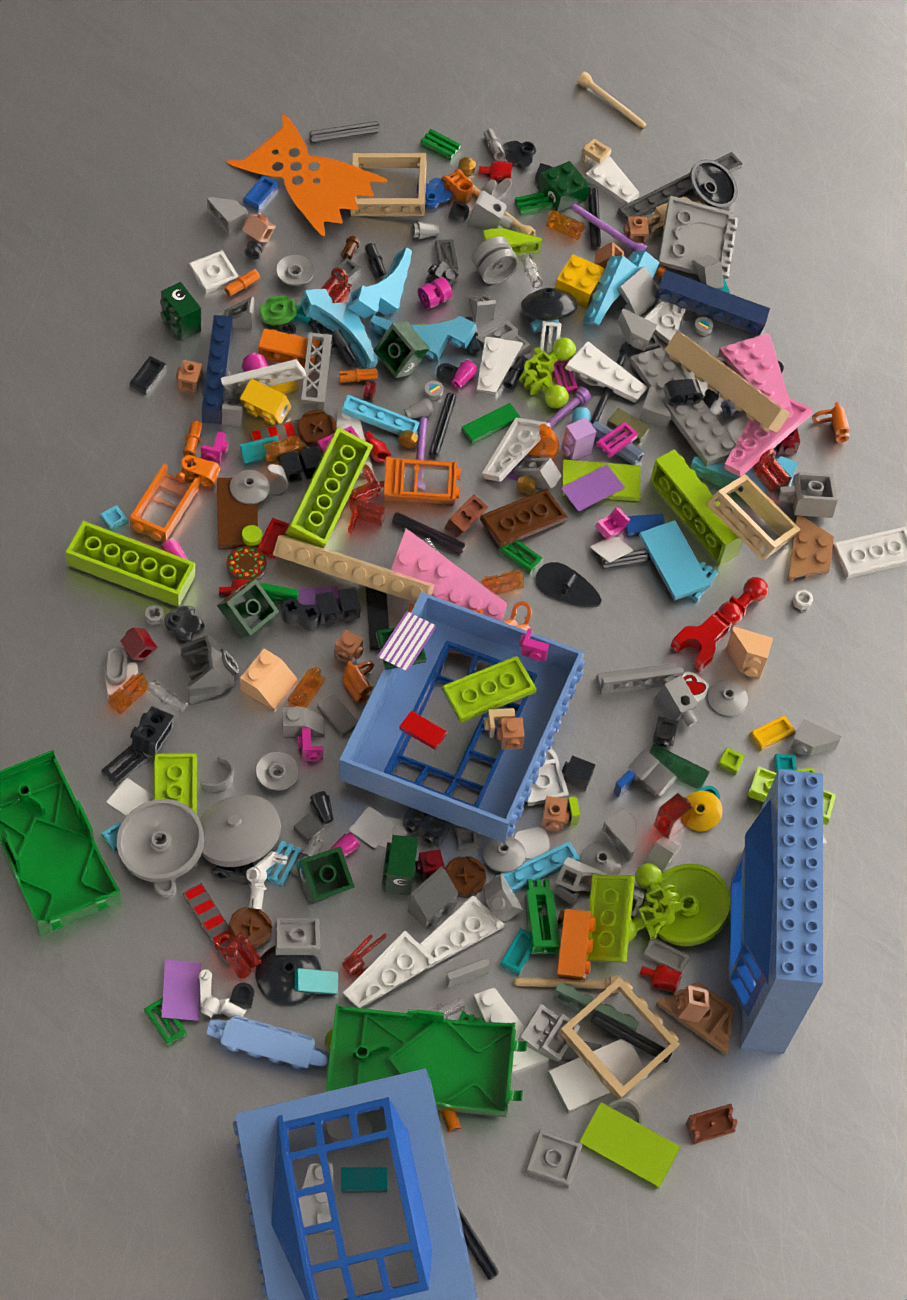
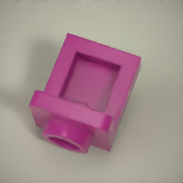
M218 431L213 447L201 446V459L220 463L223 453H227L229 442L226 441V433Z
M616 507L610 515L599 520L595 527L609 540L621 533L630 522V519L619 507Z
M528 628L526 635L522 634L520 638L521 655L529 657L534 661L540 660L545 662L549 644L532 640V629Z
M302 728V735L297 738L298 748H302V760L312 762L322 760L324 747L311 746L310 728Z

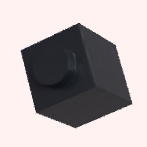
M572 755L570 762L565 761L562 768L565 783L586 791L596 764Z

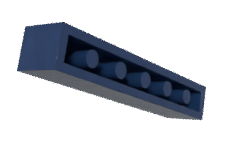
M667 270L664 271L660 279L655 298L661 299L664 302H669L680 308L691 310L697 314L710 317L716 321H721L732 327L740 328L759 336L766 325L770 308Z
M214 315L202 402L203 423H222V404L226 388L222 385L221 378L226 377L228 374L233 334V317Z

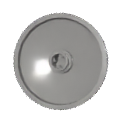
M254 795L231 796L215 803L199 819L204 831V847L201 855L209 862L224 867L243 866L260 859L274 847L280 836L281 822L277 810L266 799Z
M157 799L139 805L126 816L117 834V850L124 866L136 877L151 882H166L184 875L197 863L204 847V831L198 816L185 804L170 799Z

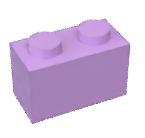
M586 417L566 426L561 449L564 456L568 457L569 460H578L592 453L596 430Z

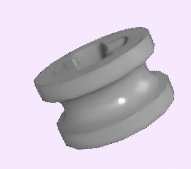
M157 605L149 606L145 611L146 622L151 626L160 625L164 620L163 609ZM158 613V616L151 618V615Z

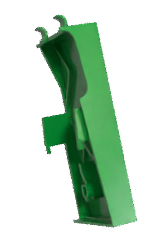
M54 750L0 770V849L39 935L52 930L55 931L64 927V925L122 902L121 891L94 841L93 828L80 801H76L57 761Z
M336 1004L325 1092L426 1068L431 1080L437 1110L506 1117L509 1101H522L523 1090H511L514 1051H527V1041L515 1040L516 1030L514 1022L459 1021L443 1019L444 1013L408 1009L407 1013L345 1007Z

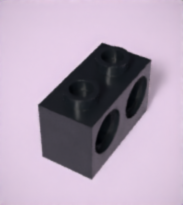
M151 706L147 713L144 712L141 716L139 726L134 727L131 732V748L155 757L173 729L174 715Z
M410 807L403 818L402 826L407 832L420 836L427 844L439 847L452 829L453 823ZM420 817L422 820L416 821L413 818ZM431 828H438L440 831L435 832Z

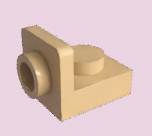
M593 139L582 148V161L586 162L591 158L601 164L611 154V149Z
M514 708L489 709L488 718H484L485 731H489V738H494L495 727H500L501 718H515Z

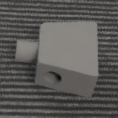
M482 190L467 224L483 230L496 229L499 225L509 229L513 219L504 215L507 208L506 204Z
M682 675L664 684L655 697L660 706L671 719L678 721L683 719L687 727L695 724L698 719L692 711L698 704Z

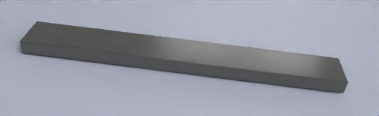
M733 152L714 160L723 165L730 173L742 168L743 164ZM690 173L618 208L617 213L627 223L628 217L647 216L655 212L656 207L668 203L670 195L681 198L694 192L690 184Z

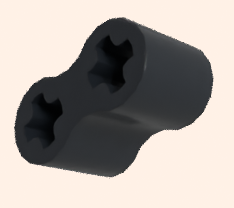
M292 598L283 602L282 620L290 625L299 624L309 631L315 630L319 626L320 611L317 606L303 605Z

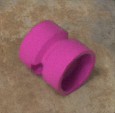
M444 277L433 280L431 284L427 283L420 286L417 290L419 300L427 310L438 306L439 303L449 301L453 297L451 286Z

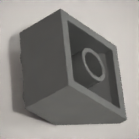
M442 866L410 894L408 913L425 929L431 924L433 926L441 920L442 914L446 911H452L457 905L458 892Z

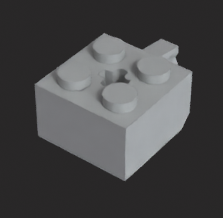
M799 472L793 476L791 486L780 487L778 493L779 501L792 503L794 515L833 518L838 501L833 474Z

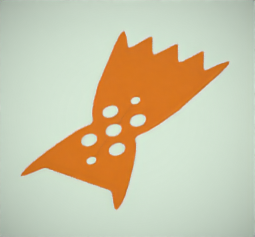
M282 114L283 128L244 160H227L226 162L234 167L250 172L284 178L286 189L293 202L312 226L322 236H325L324 222L342 224L343 221L339 209L358 210L355 196L374 197L370 183L388 182V180L342 161L308 155L307 146L292 121ZM293 148L300 150V154L296 157L289 155V151ZM278 150L279 153L274 155L272 154V151ZM280 162L283 164V169L275 171L272 169V165ZM294 162H299L302 167L300 170L293 171L290 165ZM312 162L320 164V168L315 171L310 170L308 166ZM295 176H301L303 182L295 185L292 183V179ZM315 178L320 179V182L316 184L313 182V180Z

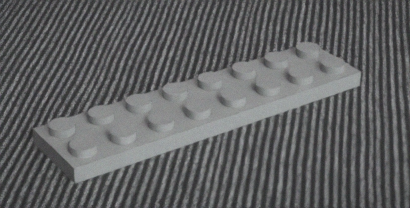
M660 347L630 356V364L648 388L652 386L655 388L671 413L672 421L706 467L727 460L736 444L703 400L694 405H669L663 390L664 385L669 381L686 379V377L674 361L669 358L664 348Z

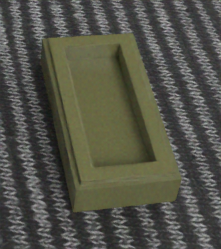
M619 408L616 409L607 422L613 428H617L623 422H626L638 433V437L635 439L638 443L642 441L650 430L649 425Z

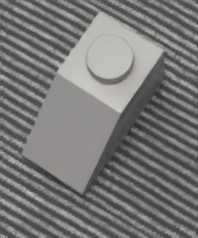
M216 197L207 198V211L228 234L244 226V221L248 216L244 206H241L236 200Z
M624 308L618 319V324L626 342L634 348L645 351L657 324Z
M524 458L513 470L519 477H532L536 481V488L538 489L553 488L562 476L551 458Z
M305 707L282 708L283 738L301 736L302 728H310L311 737H325L324 716Z
M803 719L791 749L802 755L814 756L835 750L842 736Z
M623 808L604 822L602 832L629 862L632 860L635 852L637 823L631 813H627Z
M499 874L484 885L485 901L497 920L507 922L523 910L503 874Z

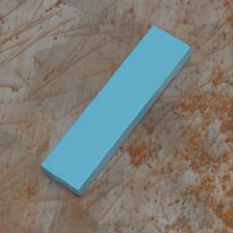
M348 394L340 412L397 435H400L401 431L405 430L416 434L420 423Z
M568 841L523 863L518 869L502 874L513 893L527 887V879H532L534 884L536 879L542 880L560 871L567 857L579 861L580 858Z

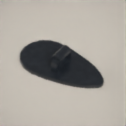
M549 562L541 566L537 571L536 585L545 595L580 607H598L601 605L602 599L596 589L567 565L559 562Z

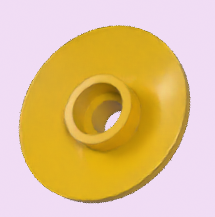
M695 791L689 794L683 800L680 808V815L684 824L697 832H706L716 827L723 813L720 800L708 791ZM699 806H703L705 810L703 812H698L697 808Z

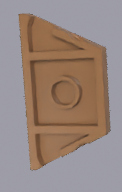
M797 515L795 524L801 530L793 537L788 581H794L795 578L802 576L808 578L816 574H827L831 564L834 536L803 516Z
M700 982L690 986L708 990L710 1008L699 1023L678 1018V1009L675 1007L677 997L685 989L678 990L673 995L664 999L660 998L657 1001L656 1005L724 1055L727 1054L734 1015V1007Z

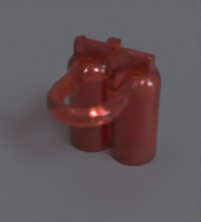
M335 267L331 271V277L321 289L327 290L332 303H342L349 295L352 285L348 283V274L342 268ZM336 272L341 273L344 276V278L340 279L336 277Z
M775 449L765 451L759 461L752 467L754 474L770 492L776 491L780 486H785L792 479L775 459Z
M367 464L363 466L362 471L368 483L351 491L348 500L352 507L377 497L381 492V488L384 487L385 482H378Z
M362 500L350 503L349 508L353 514L348 526L349 534H352L357 519L383 525L386 515L385 507Z
M241 932L237 937L232 934H224L215 941V949L218 952L224 953L226 960L240 979L248 977L252 971L251 968L258 966L262 960L249 938ZM230 939L231 943L226 948L220 947L222 941Z

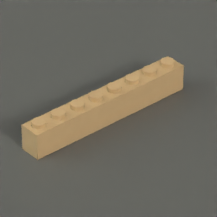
M676 331L664 349L670 354L669 358L676 363L681 362V367L687 372L691 373L693 371L696 379L701 382L706 381L708 383L707 387L714 392L718 390L721 393L720 397L727 402L730 400L734 402V408L741 412L743 410L747 412L746 417L754 422L756 420L759 421V426L765 431L769 432L772 430L778 433L791 414L686 335Z
M287 535L278 536L273 552L274 556L415 603L421 592L432 595L435 587L434 584Z

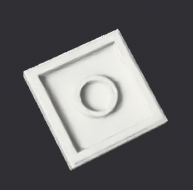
M223 251L189 263V269L205 294L231 284L238 277Z

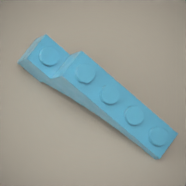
M406 247L395 254L389 271L378 284L369 287L362 285L351 292L347 308L364 319L376 314L377 311L385 316L396 312L400 307V298L404 291L403 286L408 275L407 270L411 263L412 251Z
M633 251L629 260L624 256H611L582 322L586 325H600L605 313L620 295L617 288L643 266L646 267L653 279L660 262L646 251Z
M326 289L305 290L300 301L305 316L318 321L332 332L340 329L347 342L351 343L350 348L362 368H375L378 363V357L373 351L371 340L368 339L365 326L362 324L359 315L347 308L349 302L332 303V299Z
M373 315L370 321L373 330L380 335L385 334L392 323H396ZM460 315L456 319L442 323L411 325L430 348L425 357L437 360L441 357L449 341L457 348L463 347L466 349L477 330L474 322Z
M780 456L779 459L755 464L745 474L765 493L769 484L778 489L789 486L798 462ZM694 457L690 468L695 471L698 478L708 480L715 485L723 487L740 478L725 470V464L716 463L706 467L698 457ZM742 486L738 488L741 492L744 490Z

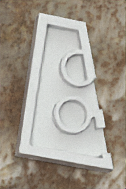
M610 156L601 164L597 163L585 175L586 180L623 205L639 197V191Z
M661 301L645 319L657 324L654 331L655 335L668 344L678 330L686 309Z
M485 337L476 392L496 395L509 368L521 350L523 342Z
M321 1163L309 1164L302 1189L324 1183ZM328 1163L333 1185V1163ZM326 1192L299 1198L304 1227L331 1221ZM327 1230L315 1234H334V1230Z

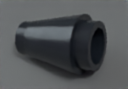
M325 791L311 795L310 805L322 824L332 822L334 818L330 796Z

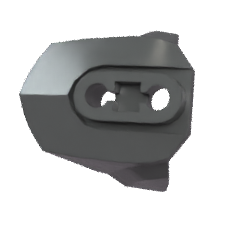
M209 635L182 644L181 655L190 657L195 666L207 662L201 670L189 673V677L192 680L188 684L190 705L221 695L226 689L234 686V675L239 673L238 665L222 644Z

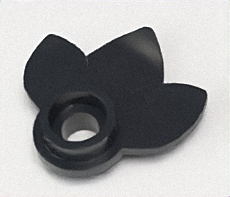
M509 141L503 144V147L509 152L504 162L513 163L512 165L519 164L522 168L532 164V157L536 154V147L532 142L525 141L520 143L519 141Z
M181 606L176 612L168 613L164 619L165 627L169 631L175 632L177 638L187 642L192 641V632L204 629L205 624L201 618L194 615L195 608L192 606Z

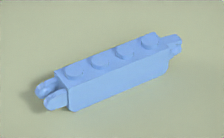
M236 1015L228 1021L211 1019L208 1025L207 1034L221 1040V1044L226 1045L225 1048L231 1051H239V1049L248 1051L247 1054L249 1056L257 1058L261 1055L269 1057L271 1062L281 1064L282 1061L291 1063V1067L303 1070L304 1067L308 1068L310 1064L323 1067L329 1062L330 1053L316 1048V1041L308 1035Z

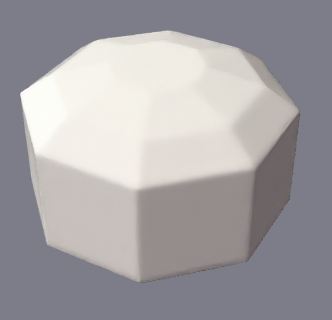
M804 589L798 590L792 601L796 608L806 610L810 608L814 599L812 594Z

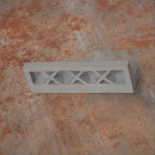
M309 333L305 362L306 377L303 379L301 403L317 404L316 410L324 411L332 335ZM312 339L324 340L323 345L316 349L312 344ZM317 354L321 362L314 365L310 358ZM315 371L319 375V379L312 382L308 375ZM313 388L318 393L317 398L306 397V392Z
M676 663L597 673L596 678L600 694L605 695L663 687L664 684L676 677L683 676L684 672L682 667L678 668Z

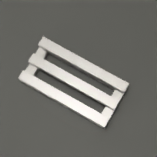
M543 321L539 346L541 351H543L546 326H550L546 352L548 354L551 351L553 327H557V340L560 338L562 323Z

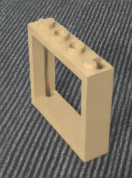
M353 153L352 165L358 168H420L418 198H357L356 195L355 200L360 209L350 210L351 216H425L426 153Z
M746 474L719 490L706 504L762 561L787 544L801 530ZM740 486L744 488L742 492L738 489ZM735 491L780 537L773 541L728 495ZM719 501L721 504L717 507L715 503ZM763 546L767 549L765 554L761 551Z
M621 977L614 981L558 1032L616 1099H621L680 1045L676 1034L671 1030L668 1031L663 1026V1020L656 1013L653 1014L647 1008V1002L641 996L637 997L632 991V985L627 980H622ZM616 989L621 992L668 1045L666 1049L624 1086L573 1030L574 1026Z

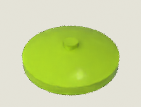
M692 863L677 865L662 873V880L659 884L660 888L674 885V893L679 895L678 902H681L683 907L675 913L674 922L669 926L662 927L657 935L663 940L679 946L698 945L715 937L725 927L730 917V891L724 879L713 869ZM646 897V899H645V906L651 908V906H650V904H649V902H648V899H647V897ZM659 901L658 903H659L660 908H661V910H662V912H663V913H662V915H663V914L666 913V911H664V909H663V907H662V905H661V902Z

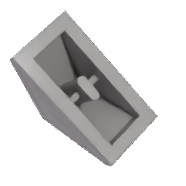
M710 255L691 261L701 283L717 289L724 287L721 261Z
M487 295L469 298L475 322L494 320L495 299Z
M253 297L225 310L224 316L233 317V328L252 330L254 319Z
M652 386L649 388L640 420L668 427L672 415Z
M224 400L222 404V425L242 427L244 404L241 400Z
M662 836L655 842L643 864H654L663 873L681 846Z

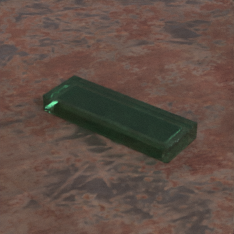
M656 744L652 746L649 752L678 777V780L696 789L703 787L710 773L709 770Z

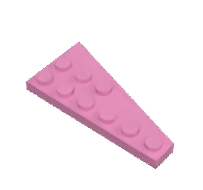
M769 333L719 348L720 356L725 357L726 363L734 372L785 410L791 412V403Z
M789 398L791 403V412L789 413L791 414L778 433L772 430L767 432L759 426V421L756 420L754 422L749 419L743 429L742 436H739L736 447L732 449L725 462V470L739 477L744 475L812 415V408Z
M407 528L405 529L391 568L392 571L434 584L435 587L432 593L434 597L470 610L479 611V609H482L483 615L502 621L507 607V603Z

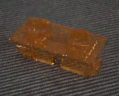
M551 209L546 226L579 240L581 232L583 233L586 228L583 222L572 219Z
M297 435L263 445V448L268 452L265 455V459L271 463L279 461V455L293 451L298 453L301 449L307 447Z
M514 569L513 571L502 573L501 576H485L484 579H481V584L495 595L524 588L523 570L516 571Z
M318 667L308 669L287 701L298 707L307 708L326 680L320 674L321 669Z
M143 673L132 675L122 685L124 690L119 688L109 696V705L112 707L116 706L119 714H122L150 688Z

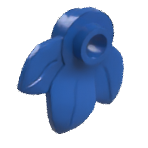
M434 178L430 180L429 184L426 183V208L434 209L440 203L451 199L452 192L444 190L445 185L441 178ZM418 182V184H417V194H418V195H419V182Z

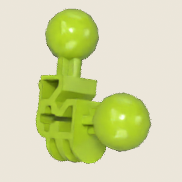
M561 337L553 343L552 351L548 354L536 347L533 358L525 362V372L519 378V382L524 384L526 390H530L531 395L534 396L544 391L547 405L554 409L564 407L569 395L565 387L553 385L551 373L555 370V362L558 360L568 361L573 358L576 352L574 342L569 338Z
M651 863L642 864L635 873L637 885L648 891L645 895L651 908L647 906L639 908L641 916L631 919L628 943L635 939L637 931L647 928L651 939H656L659 930L664 926L671 925L675 920V913L683 907V904L678 902L679 895L674 893V885L660 888L659 884L662 880L661 870ZM659 901L661 902V905H662L664 911H666V913L663 914V915H662L663 912H662V910H661V908H660V905H659V903H658Z

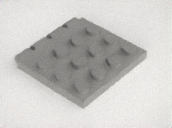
M670 195L658 256L659 265L698 275L691 261L710 255L721 261L723 278L728 279L731 267L729 264H731L733 254L732 247H734L736 236L734 231L737 229L738 218L732 216L733 212Z

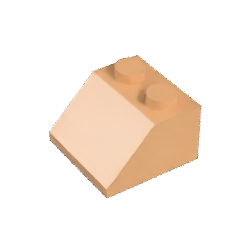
M734 626L726 651L740 673H744L749 677L760 678L773 638Z
M263 649L240 677V691L275 711L298 682V679L281 658Z

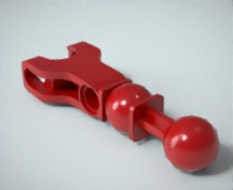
M760 577L748 579L743 587L744 593L738 599L732 596L729 602L723 603L700 626L684 627L673 638L670 647L676 652L686 647L695 649L699 654L695 659L694 667L699 671L703 670L712 662L716 644L726 635L731 627L739 624L745 616L746 607L751 602H760L766 598L769 590L768 584Z

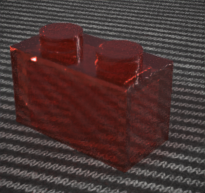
M677 793L659 808L653 826L664 837L672 838L686 826L693 808L687 798Z

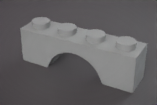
M567 857L556 883L575 892H591L592 874H609ZM635 885L631 912L633 917H636L647 892Z

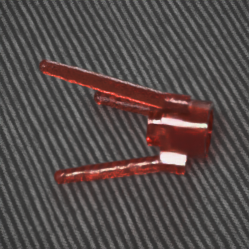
M386 933L359 953L373 938V935L370 934L344 959L345 961L342 962V966L349 976L352 977L356 974L359 977L367 969L362 968L365 965L362 957L387 937Z

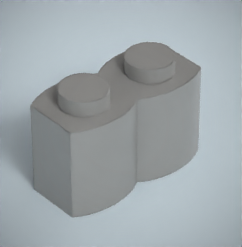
M645 748L628 766L635 774L634 779L638 782L642 779L647 784L645 788L653 796L656 793L662 796L678 778Z

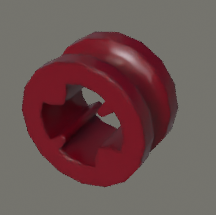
M369 381L366 382L363 398L370 397V400L374 399L377 383L370 384Z

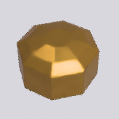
M464 157L459 160L458 169L464 175H471L475 172V160L470 157Z
M409 430L401 431L398 442L403 447L409 449L414 448L418 441V436Z
M528 476L519 477L516 488L525 494L534 493L536 481Z

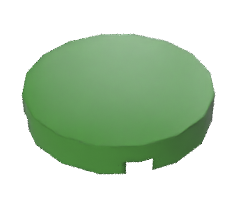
M285 295L268 298L264 305L263 303L260 305L259 309L262 321L270 325L288 323L294 319L298 311L295 300H291Z

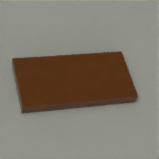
M217 478L218 548L246 546L247 544L242 540L243 529L249 525L258 526L257 504H243L234 499L230 492L232 478Z
M545 489L480 516V521L499 547L502 548L567 521L568 516L550 492Z

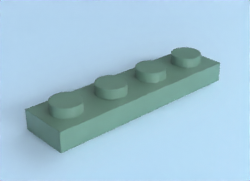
M562 983L558 984L553 997L578 1011H582L595 999L589 994H582L576 991L571 985ZM600 1003L588 1014V1016L592 1017L593 1013L598 1010L634 1031L637 1030L639 1021L632 1015L618 1012L609 1004Z

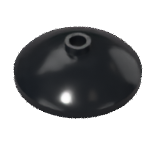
M705 159L698 161L690 171V184L695 195L704 204L718 209H725L735 202L738 192L737 185L732 174L723 165L716 161Z
M557 288L539 289L528 294L521 302V311L526 316L537 320L548 321L566 318L577 309L576 298L570 293Z
M275 945L268 949L257 963L255 978L258 989L266 999L277 1005H300L311 999L315 994L295 992V969L322 970L320 962L315 955H276ZM291 966L293 969L291 971H287L285 967Z

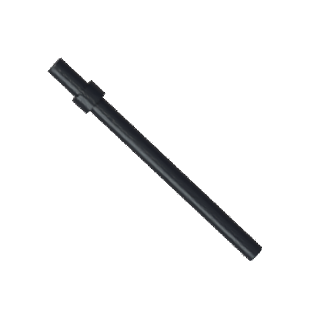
M626 341L621 345L620 355L616 362L621 367H623L626 358L632 351V345ZM605 387L592 416V424L600 420L612 389Z

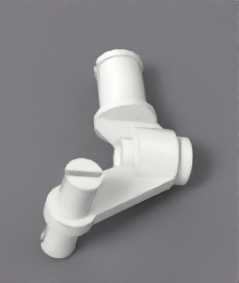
M270 851L264 855L265 857L258 859L260 861L258 864L247 871L246 877L252 883L250 885L252 889L248 907L262 909L264 890H267V887L264 886V881L267 878L266 870L276 863L285 865L287 861L280 859L288 860L286 855H278L277 852Z
M206 969L202 970L199 973L202 1008L200 1012L209 1018L218 1014H224L230 1018L235 1015L244 1017L246 1010L229 1002L230 999L218 1000L211 996L212 973Z

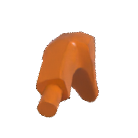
M541 424L539 426L541 440L527 455L538 458H551L553 460L558 454L559 440L551 427Z

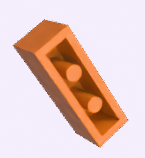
M264 329L258 346V354L263 355L266 360L279 363L297 359L300 365L305 368L308 338ZM312 339V344L316 349L320 347V340ZM317 354L310 358L314 365H316L318 359Z
M565 909L557 975L560 978L585 980L586 974H590L591 962L588 961V953L593 951V940H590L591 931H595L596 918H593L590 911Z

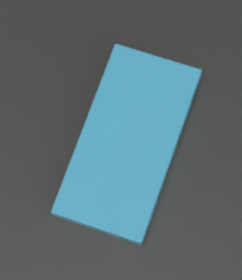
M675 520L640 532L639 537L674 601L710 588L709 580Z

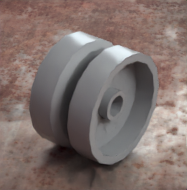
M493 237L482 242L474 250L471 259L485 283L497 284L508 279L516 272L520 263L517 255L504 237Z

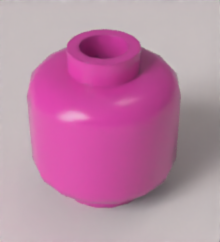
M251 353L243 359L241 367L244 372L267 367L268 364L263 355Z

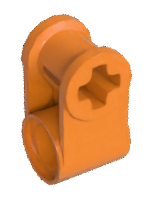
M460 169L454 170V173L448 176H442L444 188L451 191L457 201L466 204L472 200L473 183Z
M193 455L185 456L181 462V472L185 474V480L193 482L197 477L199 478V484L205 487L214 486L220 471V466L217 463Z

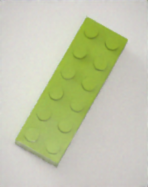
M339 427L335 430L285 532L286 535L323 548L326 546L373 447L372 444Z
M675 449L655 459L650 482L718 566L737 557L743 541L706 505L713 497L706 484L699 480L695 471L690 469L685 463L684 458ZM716 502L715 505L718 507L720 502Z
M86 521L82 522L66 550L68 566L176 607L180 606L196 576L195 562Z

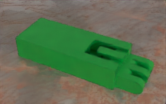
M527 879V891L524 900L531 954H558L561 944L553 890H550L549 879H544L543 886L541 885V879L535 880V886H533L532 879ZM541 903H545L546 915H542V913L538 915V911L543 909Z

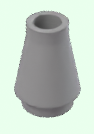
M416 221V223L411 224V237L419 240L438 236L439 226Z
M422 398L404 409L406 417L414 419L430 416L431 413H434V408L429 398Z

